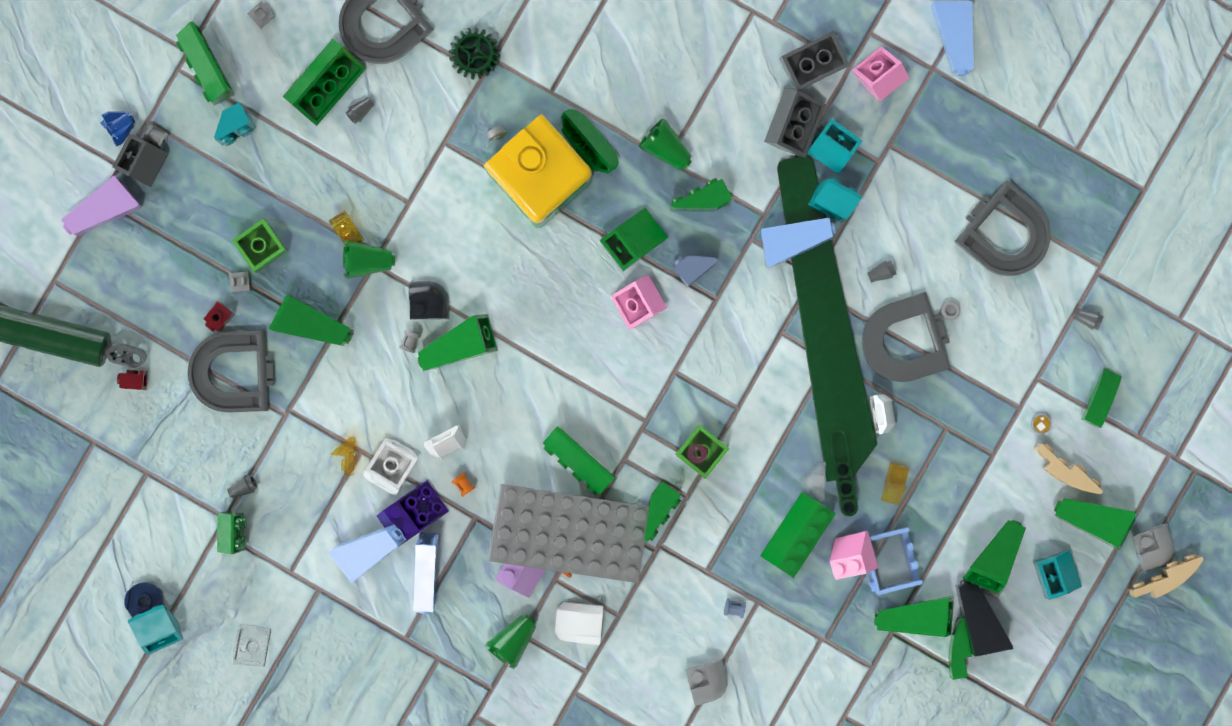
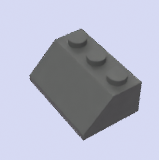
M833 31L779 58L788 78L796 90L799 91L850 66Z
M784 89L764 142L780 150L806 158L826 104L799 90Z

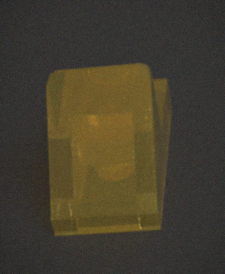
M345 210L328 220L343 243L345 240L358 243L364 240L362 234Z
M349 437L330 454L345 456V459H342L341 471H344V475H354L356 437Z
M890 463L880 500L900 505L906 490L905 483L909 472L908 467Z

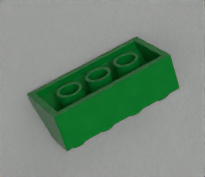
M193 21L189 22L176 34L179 40L176 44L180 51H184L187 55L185 61L190 69H194L196 73L194 78L197 84L203 86L205 91L202 93L206 101H211L212 104L217 105L235 94L201 29Z
M332 39L283 95V98L317 126L366 68L343 46Z
M559 426L543 442L545 445L543 449L550 456L555 454L559 458L557 462L565 469L569 467L573 470L572 475L579 482L583 479L588 484L586 488L594 495L596 492L600 495L615 479L607 469Z
M801 492L760 556L794 578L836 513Z

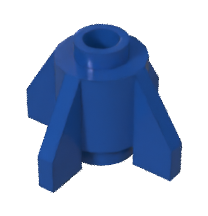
M108 111L102 114L103 121L100 124L112 137L115 146L117 147L124 143L134 128L135 120L133 116L125 111Z

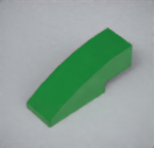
M1106 368L1103 369L1087 402L1089 404L1081 420L1097 428H1102L1116 396L1122 376Z
M963 617L957 618L950 639L948 666L952 680L968 677L965 658L972 657L965 619Z

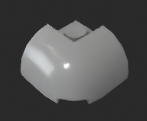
M1167 523L1132 535L1142 572L1162 566L1171 559L1174 553V542Z
M722 659L685 669L695 706L715 701L725 693L728 683Z

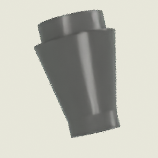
M366 97L364 100L348 107V111L345 113L356 124L361 122L375 105L370 98Z
M891 260L888 262L884 261L873 270L867 272L871 283L891 279L894 275H897Z
M1077 308L1073 319L1078 320L1091 330H1098L1104 316L1100 315V312Z
M245 475L232 487L228 488L227 491L229 496L234 499L242 495L254 493L258 485L252 475Z

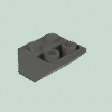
M129 133L112 168L151 187L168 153Z

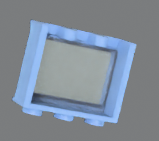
M908 527L870 536L879 568L870 571L872 580H869L871 591H875L877 595L923 584L919 578L918 564L912 550L914 549L909 539Z

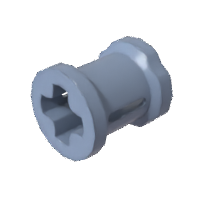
M727 598L724 615L731 614L743 618L746 602H734Z

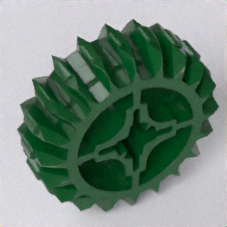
M468 28L467 35L463 31L460 32L461 39L458 36L454 37L458 42L457 44L451 42L450 45L455 49H450L449 54L455 56H451L449 60L451 62L456 61L452 67H459L457 70L458 74L465 71L463 74L464 78H467L470 73L472 80L475 79V74H478V78L482 79L481 73L484 72L486 76H489L487 70L490 69L494 72L495 68L492 64H499L494 58H500V54L495 53L500 50V47L494 46L497 43L496 39L490 41L492 38L491 33L485 37L486 30L483 29L478 34V28L474 29V33H471V29ZM477 39L472 46H462L469 40ZM483 42L490 48V57L481 52ZM477 50L479 56L472 58L471 51ZM460 51L468 56L466 66L459 59ZM486 61V64H484L483 66L479 68H472V66L474 67L476 62Z

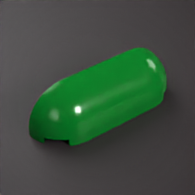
M573 109L564 111L561 115L563 126L561 130L567 140L594 171L604 173L614 171L619 163L614 149L585 115Z

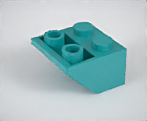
M240 102L223 110L214 138L222 146H229L235 143L236 138L240 136L246 137L252 134L253 129L256 128L247 109Z
M831 118L808 150V154L836 174H839L862 143V140Z
M828 178L817 185L808 205L842 223L851 215L862 199V196L858 194L856 189L841 185V182L835 178Z
M1070 550L1033 562L1046 599L1051 600L1082 587Z
M163 604L155 606L142 614H137L128 620V624L139 646L147 655L183 640L178 620Z

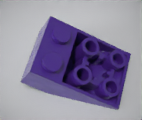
M426 480L380 512L377 518L384 528L395 525L400 529L406 539L402 543L404 544L448 513L449 510L428 480Z

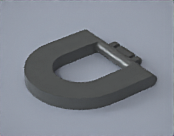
M346 0L339 14V31L344 44L357 58L372 64H387L397 61L434 31L432 26L419 12L423 5L418 3L414 6L418 0H397L413 20L390 40L382 43L369 41L362 35L360 30L361 16L377 0Z
M1006 181L991 199L987 195L982 198L986 205L980 201L970 213L975 217L973 218L968 215L965 218L970 224L954 242L988 271L1001 276H1016L1032 270L1043 260L1050 244V227L1042 210L1014 185ZM999 203L1005 206L1027 227L1029 234L1028 243L1024 250L1017 255H1004L975 232Z
M926 292L887 304L875 311L868 319L862 333L863 354L869 366L883 378L896 382H908L951 368L944 348V344H948L950 341L949 338L942 339L943 336L947 335L944 322H936L942 316L941 313L933 314ZM923 314L936 352L905 362L892 359L883 347L885 331L894 323Z
M266 331L217 333L203 340L195 348L188 364V381L192 392L202 404L219 412L268 411V386H274V381H268V378H274V363H267V360H274L273 355H266ZM257 351L258 391L223 392L213 385L209 372L210 366L216 357L228 352Z

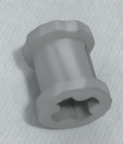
M151 125L145 132L143 140L146 142L150 141L158 145L159 149H162L168 140L169 134H163L155 130V127Z
M404 330L405 336L399 348L415 353L414 348L421 335Z

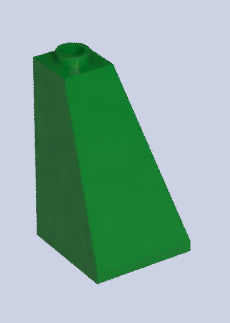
M286 295L268 328L278 333L344 346L345 343L349 344L353 337L351 333L353 329L289 295Z
M488 314L471 316L419 351L418 364L422 370H432L498 351Z
M1065 498L1062 502L1058 501L1054 508L1055 516L1060 520L1119 551L1137 518V514L1133 511Z
M1008 520L970 566L962 579L999 594L1007 585L1026 527L1022 526L1018 521Z
M954 596L879 610L878 614H875L874 625L877 626L879 631L948 637L952 634Z

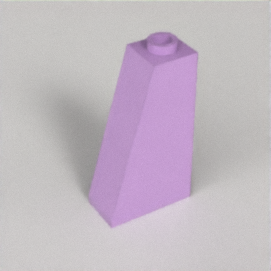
M114 175L61 220L64 223L63 228L68 234L79 236L139 210L143 206L119 177Z

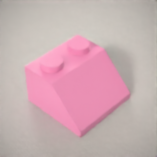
M882 46L852 69L868 92L878 101L883 100L909 79L903 64Z
M649 275L634 281L611 296L629 330L667 309Z
M868 531L835 538L830 558L835 580L865 574L879 568Z

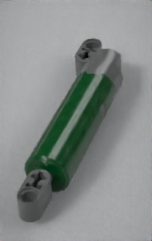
M0 305V342L96 367H102L107 358L112 363L131 368H137L147 360V354L141 348L122 343L111 346V335L109 332ZM118 350V353L122 355L117 357L118 354L115 351ZM133 354H137L140 357V362L133 360Z

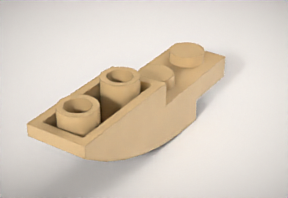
M1039 443L1034 448L1047 462L1042 468L1058 481L1084 492L1102 494L1104 492L1100 488L1101 484L1094 478L1090 479L1086 475L1087 471L1081 465L1076 466L1072 464L1067 468L1068 463L1061 457L1057 458L1053 454L1054 450L1048 444L1043 445Z
M1194 553L1185 556L1183 561L1177 562V560L1166 563L1167 567L1161 568L1164 576L1158 574L1151 577V581L1146 583L1139 581L1132 584L1133 587L1128 589L1130 595L1136 598L1150 592L1151 597L1158 598L1169 593L1184 583L1198 569L1203 561V557Z

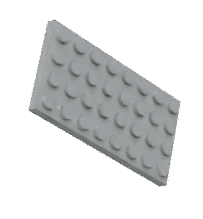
M500 484L488 561L638 583L649 507Z

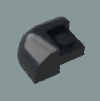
M430 281L410 282V320L449 319V298L443 286Z

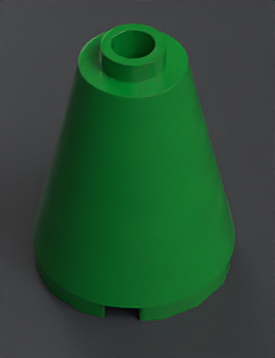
M665 119L659 120L649 130L650 133L647 137L644 136L639 144L641 150L678 170L682 168L685 170L692 162L690 160L692 155Z
M350 240L344 241L347 246L343 247V268H346V273H343L344 279L391 270L392 266H395V255H392L390 250Z
M521 615L485 644V647L489 648V651L504 664L507 661L510 664L509 667L514 670L536 629L535 621L528 615L525 617Z

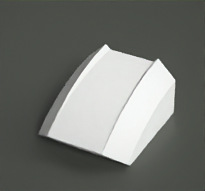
M885 394L869 396L875 434L891 432L897 424L895 422L893 400Z
M457 425L424 442L423 445L431 456L444 460V457L453 452L464 449L467 438L461 426Z
M384 439L367 466L364 477L390 494L397 495L418 457L413 450L392 439Z
M563 602L557 609L555 633L562 641L600 645L604 605Z

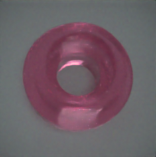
M694 444L688 450V458L693 463H702L707 457L705 447L700 444ZM695 450H699L701 452L700 457L696 458L694 456Z

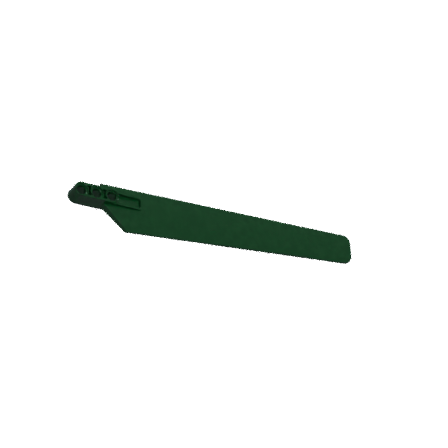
M796 157L780 161L777 166L786 225L826 218V214L808 205L819 184L813 160L809 157ZM829 240L791 258L825 478L826 482L835 481L840 512L844 516H853L858 511L853 477L878 443L832 240ZM844 464L847 466L848 472L846 475L838 473L839 465ZM847 483L850 485L851 491L849 494L841 492L842 484ZM847 502L852 503L854 506L852 513L844 511V505Z

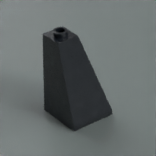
M961 580L960 584L955 585L961 616L965 619L971 654L977 657L1013 649L1011 641L980 587L967 580Z

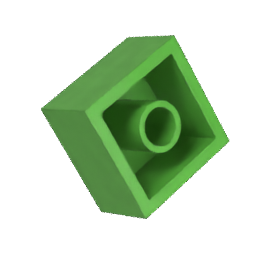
M261 219L231 240L255 273H259L289 252L265 219Z
M698 425L675 455L706 479L729 448L701 425Z

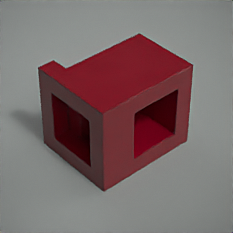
M217 301L203 318L206 321L204 325L212 332L214 330L221 332L235 314L221 302ZM215 314H218L220 317L218 321L213 319Z
M126 370V373H118L117 384H119L121 389L146 390L148 371H140V374H138V370Z

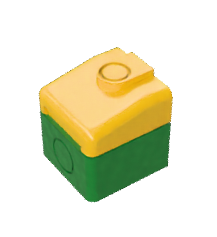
M543 114L539 115L526 128H523L484 165L490 178L536 228L544 227L592 183L590 167Z

